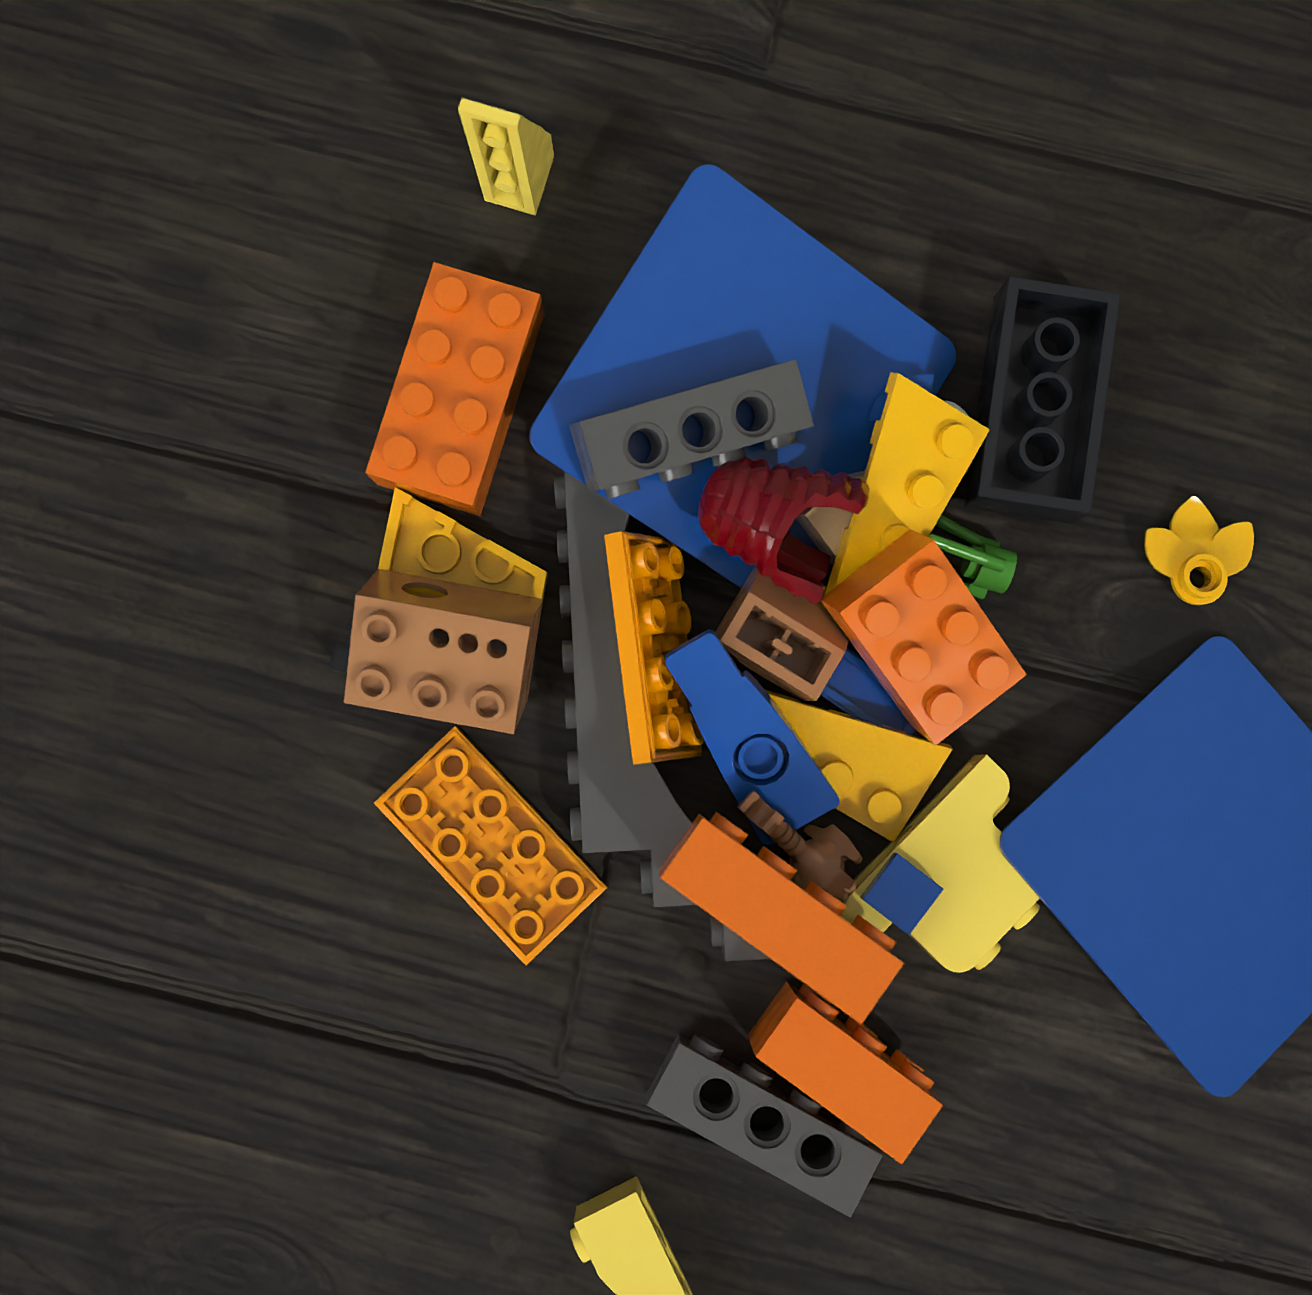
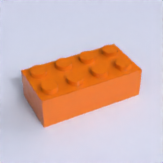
M433 262L365 472L378 486L394 490L396 487L411 496L481 516L545 315L540 294Z
M716 812L710 821L701 814H698L660 867V878L862 1024L904 964L890 952L896 942L860 915H857L852 923L841 917L847 906L810 880L805 889L794 883L791 879L797 870L763 846L756 855L743 846L742 843L748 834Z

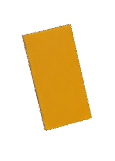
M624 531L605 534L633 765L701 756V744L704 743V738L689 708L690 701L665 664L666 654L687 642V634L691 629V614L687 604L682 601L680 579L684 574L683 556L675 544L666 538Z
M454 726L374 802L383 814L525 965L533 960L608 887L457 726Z

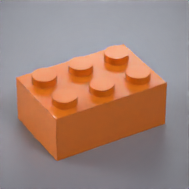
M911 529L824 595L821 600L910 725L935 746L1027 675L935 540Z
M786 981L748 1034L755 1057L900 1164H903L943 1106L930 1090L935 1081L924 1073V1069L898 1049L894 1051L891 1057L884 1053L887 1046L878 1039L876 1033L863 1023L860 1024L852 1017H849L845 1023L838 1019L836 1016L839 1011L831 1005L830 1001L804 983L800 989H797Z

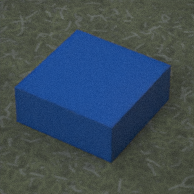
M893 852L859 898L903 932L910 935L943 891V888L898 853Z

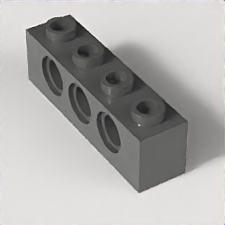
M794 359L569 425L588 491L605 489L607 499L640 490L638 479L658 473L660 481L666 482L693 474L691 463L711 457L713 466L743 459L746 457L744 447L762 441L765 451L798 442L796 431L812 427L814 424L797 360ZM742 400L749 403L755 413L754 424L748 431L743 429L736 419V409ZM689 415L697 418L703 427L702 440L696 447L687 443L682 433L683 423ZM635 431L644 433L651 444L650 455L643 463L634 460L628 451L629 438Z
M678 1033L647 1091V1106L851 1218L883 1156L880 1149L842 1120L839 1122L821 1112L823 1106L800 1089L794 1087L791 1094H788L772 1085L773 1075L758 1065L744 1060L741 1067L721 1057L724 1049L707 1037L694 1033L690 1040ZM714 1078L723 1079L731 1086L728 1097L718 1103H710L699 1094L702 1085ZM764 1106L776 1108L780 1112V1118L773 1128L759 1130L750 1124L751 1116L758 1108ZM821 1134L830 1139L828 1149L818 1157H808L801 1153L802 1143L811 1135Z

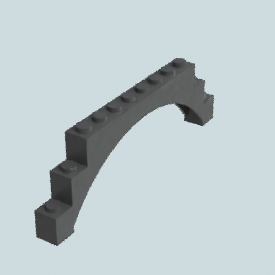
M564 471L565 476L554 477L556 509H566L567 530H557V550L559 564L569 563L570 585H560L561 618H571L572 640H562L564 673H574L575 695L565 696L566 728H577L578 751L567 752L569 785L579 784L580 807H570L572 841L582 840V853L651 850V859L640 860L642 894L653 893L654 907L696 905L663 881L659 874L660 867L692 822L676 803L654 763L633 765L604 538L605 534L620 531L628 532L632 516L595 491H588L586 485ZM710 915L712 947L722 946L725 961L771 959Z

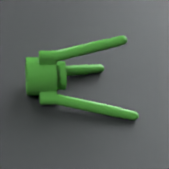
M941 515L936 526L971 545L968 547L934 534L928 537L934 539L940 549L963 558L960 574L969 578L968 582L963 583L972 596L984 599L988 590L1000 594L1004 593L1009 587L1015 572L1017 553L1001 548L999 541L982 537Z

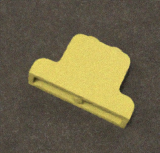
M987 754L974 755L902 829L894 843L890 841L854 878L857 889L851 892L846 901L839 900L847 906L841 917L852 923L856 916L860 915L882 932L892 924V922L859 897L893 852L898 853L943 888V891L909 936L933 960L950 971L965 972L973 967L980 970L987 966L1001 949L998 941L1012 927L1020 929L1025 926L1040 909V905L1037 903L1039 900L1037 894L1003 856L1000 849V836L1002 832L993 822L996 815L1010 800L1008 797L1010 784L1006 773Z

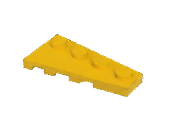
M890 372L885 388V393H888L881 419L876 420L869 442L873 446L863 477L859 476L869 486L868 503L859 514H852L849 527L844 528L825 595L911 529L927 537L930 535L990 429L901 374Z
M764 689L778 705L838 794L840 803L835 808L894 843L953 750L952 746L942 742L935 746L929 740L906 734L905 731L885 725H876L853 718L846 713L832 709L826 710L800 702L799 699Z

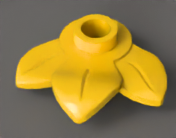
M1196 496L1187 499L1174 512L1169 524V530L1149 528L1145 532L1144 539L1145 554L1149 563L1155 570L1170 578L1171 586L1181 600L1192 605H1205L1217 600L1226 589L1228 577L1247 567L1254 546L1252 523L1239 522L1219 529L1209 510ZM1192 569L1199 570L1204 576V584L1201 588L1195 587L1190 581Z

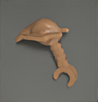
M751 790L737 806L745 816L790 855L789 865L797 870L791 880L801 888L805 889L811 880L833 897L842 901H846L851 892L857 889L856 882L844 872L845 861L851 860L856 864H860L862 856L851 840L835 825L831 824L826 828L807 825L804 828V832L812 839L804 841L787 822L783 821L784 817L765 803L755 791Z

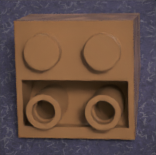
M756 565L715 632L731 658L801 701L818 700L845 654L849 642L847 636L821 601L812 604L805 597L793 596L787 589L775 586L770 577L762 576L758 572Z

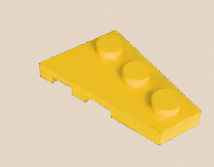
M395 487L378 569L535 598H544L548 573L545 570L495 542L487 540L457 523L452 518L439 511L437 512ZM427 588L404 589L405 592L419 597L438 598L446 596L439 591Z

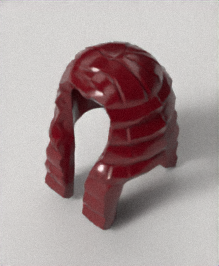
M745 457L738 461H728L720 465L710 475L699 502V524L703 533L714 545L724 547L730 556L739 555L746 565H756L758 572L762 576L770 577L775 586L785 588L793 596L805 597L810 603L815 604L823 599L825 584L820 581L825 579L829 572L830 556L806 545L791 535L788 530L793 521L809 507H836L859 514L868 503L870 489L868 484L862 479L851 478L843 471L832 476L824 469H818L811 474L804 465L792 468L783 462L772 467L765 459L753 461Z

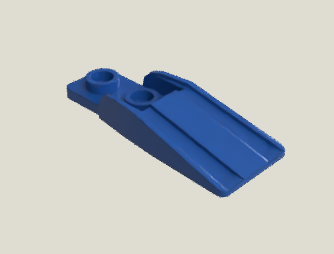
M713 630L702 632L666 654L665 664L690 701L689 708L723 778L739 804L753 790L773 810L779 812L784 817L783 821L787 822L794 830L839 805L838 794L778 705L748 671L745 670L742 673L739 671ZM748 818L763 844L769 845L774 842L770 836Z

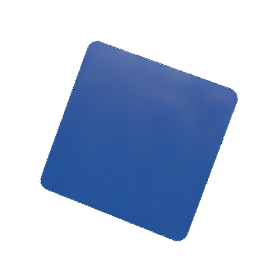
M702 165L689 175L533 422L530 429V442L533 449L540 456L586 485L569 428L570 424L796 359L814 426L796 431L798 442L784 447L765 451L763 441L744 447L746 457L753 461L765 459L772 467L783 462L792 468L804 465L811 474L818 469H824L832 476L842 471L846 474H852L866 470L873 446L869 442L875 422H869L868 419L874 402L885 392L890 372L899 373L904 377L918 374H934L931 394L936 396L954 367L956 350L949 338L724 170L715 165ZM742 400L736 409V419L738 424L747 431L754 424L755 413L752 406ZM689 415L683 423L682 433L687 443L694 447L702 440L703 427L697 418ZM635 431L628 441V451L637 462L643 463L651 452V444L648 437L640 431ZM711 457L692 462L691 465L694 473L681 478L661 482L658 473L639 478L640 490L607 499L605 489L595 491L740 588H742L755 566L746 565L739 555L730 556L724 547L714 545L701 530L698 516L701 494L708 478L719 467L713 466ZM795 519L788 530L790 534L806 545L819 550L797 519Z
M1221 636L1212 637L1197 647L1015 817L1001 833L1000 849L1007 861L1205 1091L1214 1096L1228 1097L1236 1093L1312 1013V731L1231 640Z

